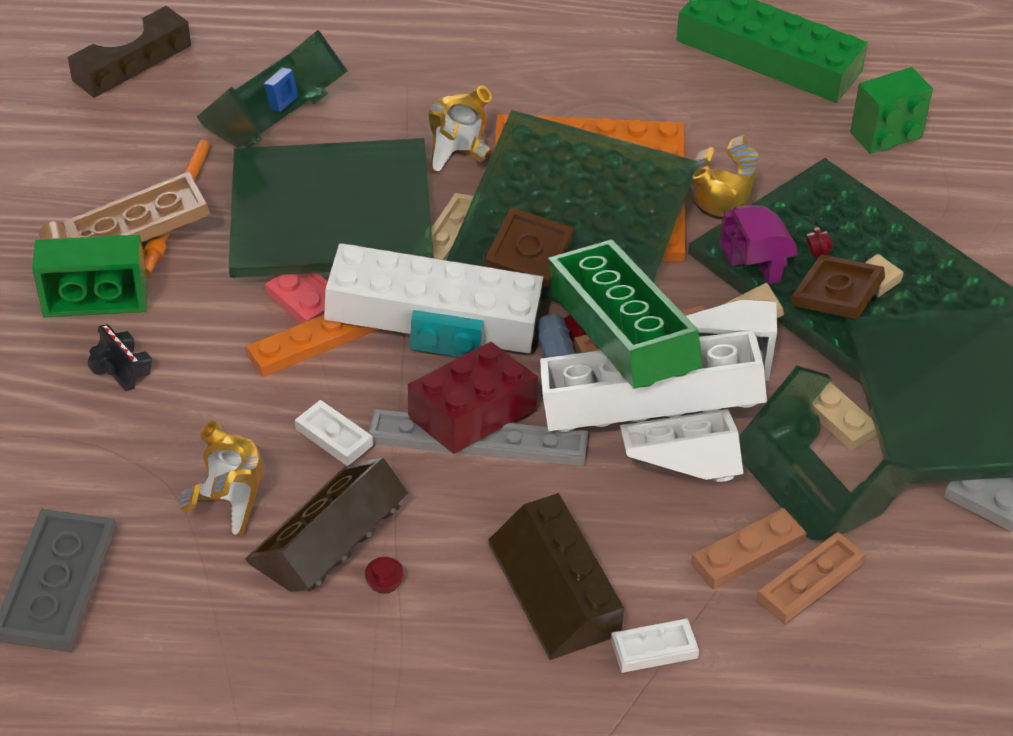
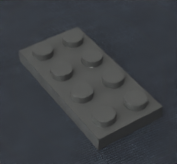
M41 509L0 609V642L71 652L117 529L115 519Z

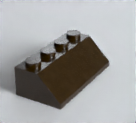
M384 458L345 466L245 559L255 569L288 591L305 589L312 591L325 581L326 576L324 574L332 566L336 567L342 564L351 556L350 549L356 543L367 540L375 533L376 528L374 526L381 519H386L399 510L400 505L398 503L408 494V491Z
M559 493L524 504L488 539V544L549 660L611 639L613 632L622 631L624 606Z

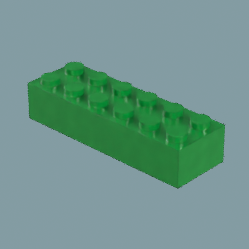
M690 0L679 11L676 41L835 103H838L864 68L868 46L867 41L757 0Z
M612 239L548 258L553 295L633 389L649 387L655 382L671 377H681L690 371L702 368L698 328Z

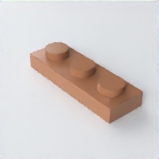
M782 508L693 553L691 564L711 588L715 589L804 543L807 533L786 509Z
M837 531L761 588L757 594V601L785 625L862 566L866 554Z

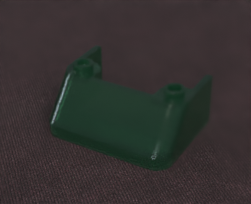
M317 30L288 55L237 89L229 88L203 110L197 118L204 128L236 148L244 145L246 150L262 140L259 134L307 101L311 100L315 104L328 95L326 88L348 72V70L321 32ZM281 68L291 69L299 96L281 112L270 110L264 83Z
M796 365L739 435L742 463L780 507L785 508L807 533L806 537L811 540L824 542L837 531L844 534L879 517L919 471L914 466L883 459L868 478L850 492L809 447L819 435L821 428L820 418L810 405L832 378L828 374Z

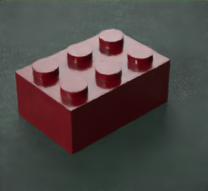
M489 342L408 383V416L410 417L409 419L446 449L455 454L498 431L504 425L537 409L538 376L493 342Z

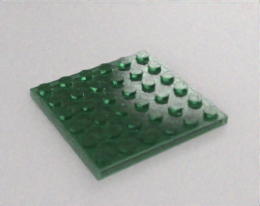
M511 110L446 261L485 267V258L510 208L513 207L574 228V235L566 252L612 239L655 284L693 181V174L697 170L698 161ZM552 283L549 288L542 286L540 298L560 303L553 295Z

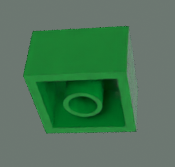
M913 67L859 83L850 133L869 154L923 137L933 88Z

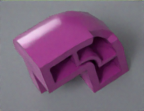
M744 205L724 212L719 244L730 266L757 263L768 284L781 282L783 267L787 265V257L798 255L797 246L784 222L765 206Z

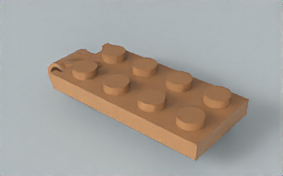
M188 171L66 220L63 224L55 221L48 222L42 226L39 235L40 239L140 234L141 242H144L156 236H163L185 224L195 223L201 218L210 215V211L192 175Z

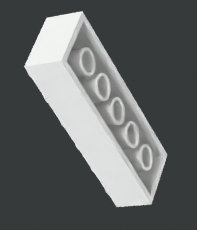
M339 243L325 289L324 320L411 334V319L414 310L483 320L481 346L493 342L501 349L530 354L539 310L543 276Z
M748 330L699 337L702 368L690 371L681 377H671L655 382L649 387H638L633 389L601 350L541 358L542 392L548 432L556 430L568 432L579 427H605L616 422H642L653 417H677L684 413L698 411L713 412L721 408L736 406L748 408L758 403H766L764 364L755 331Z

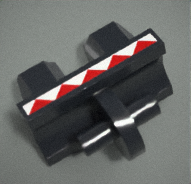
M108 324L99 326L100 340L98 345L93 346L89 351L90 356L87 361L89 369L96 375H103L105 373L112 375L125 391L135 389L137 377L150 374L152 358L146 351L133 353L135 342L128 331L115 333Z

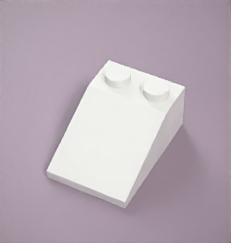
M738 300L686 315L698 328L699 337L754 330L764 364L765 381H769L777 336L776 302Z
M728 409L620 425L628 457L705 480L712 479L717 482L733 479L734 475L743 474L738 430Z

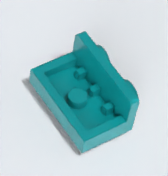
M414 310L411 319L410 349L461 357L481 347L483 320Z

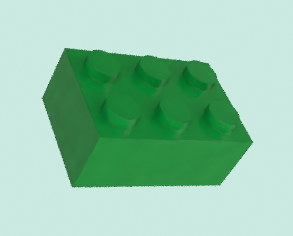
M140 234L35 240L32 271L43 318L147 312L148 280Z

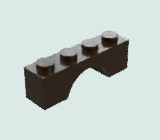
M168 6L150 13L142 18L144 31L133 42L117 47L91 44L68 56L72 81L93 98L101 95L190 47L191 39L188 21Z

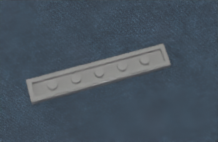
M373 410L368 432L373 436V445L450 452L409 419L408 412ZM508 423L498 431L457 453L584 466L588 431L572 430L561 432L556 430L548 432V427Z

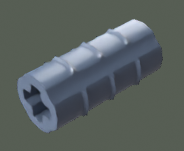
M557 314L546 315L537 321L535 330L543 358L576 354L573 348L574 343L570 339V330L567 328L562 316Z

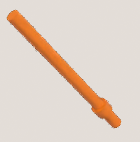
M200 140L184 172L189 171L194 181L211 147L207 140ZM170 232L147 241L143 250L147 277L151 275L156 262L162 259L166 251L165 243Z

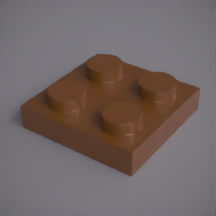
M511 207L485 258V267L543 276L542 286L549 288L551 276L548 258L566 253L574 235V228Z
M820 255L793 293V306L858 319L885 279L884 267Z

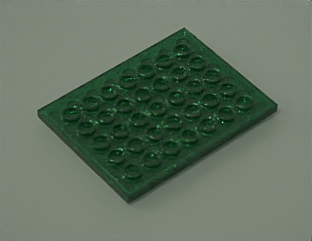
M826 158L751 204L765 206L778 215L797 246L798 255L787 257V265L783 267L781 282L768 284L784 312V315L778 317L777 321L887 404L891 403L1013 314V287ZM722 223L689 243L688 254L741 294L767 283L757 263L730 266L719 244ZM818 226L821 232H828L833 246V250L828 251L829 256L865 263L879 254L903 271L902 281L880 297L874 294L858 319L793 306V293L817 261V259H813L806 241V234L812 232L814 227Z

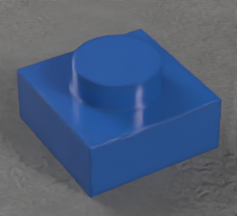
M281 68L264 83L270 110L281 112L299 96L291 69Z

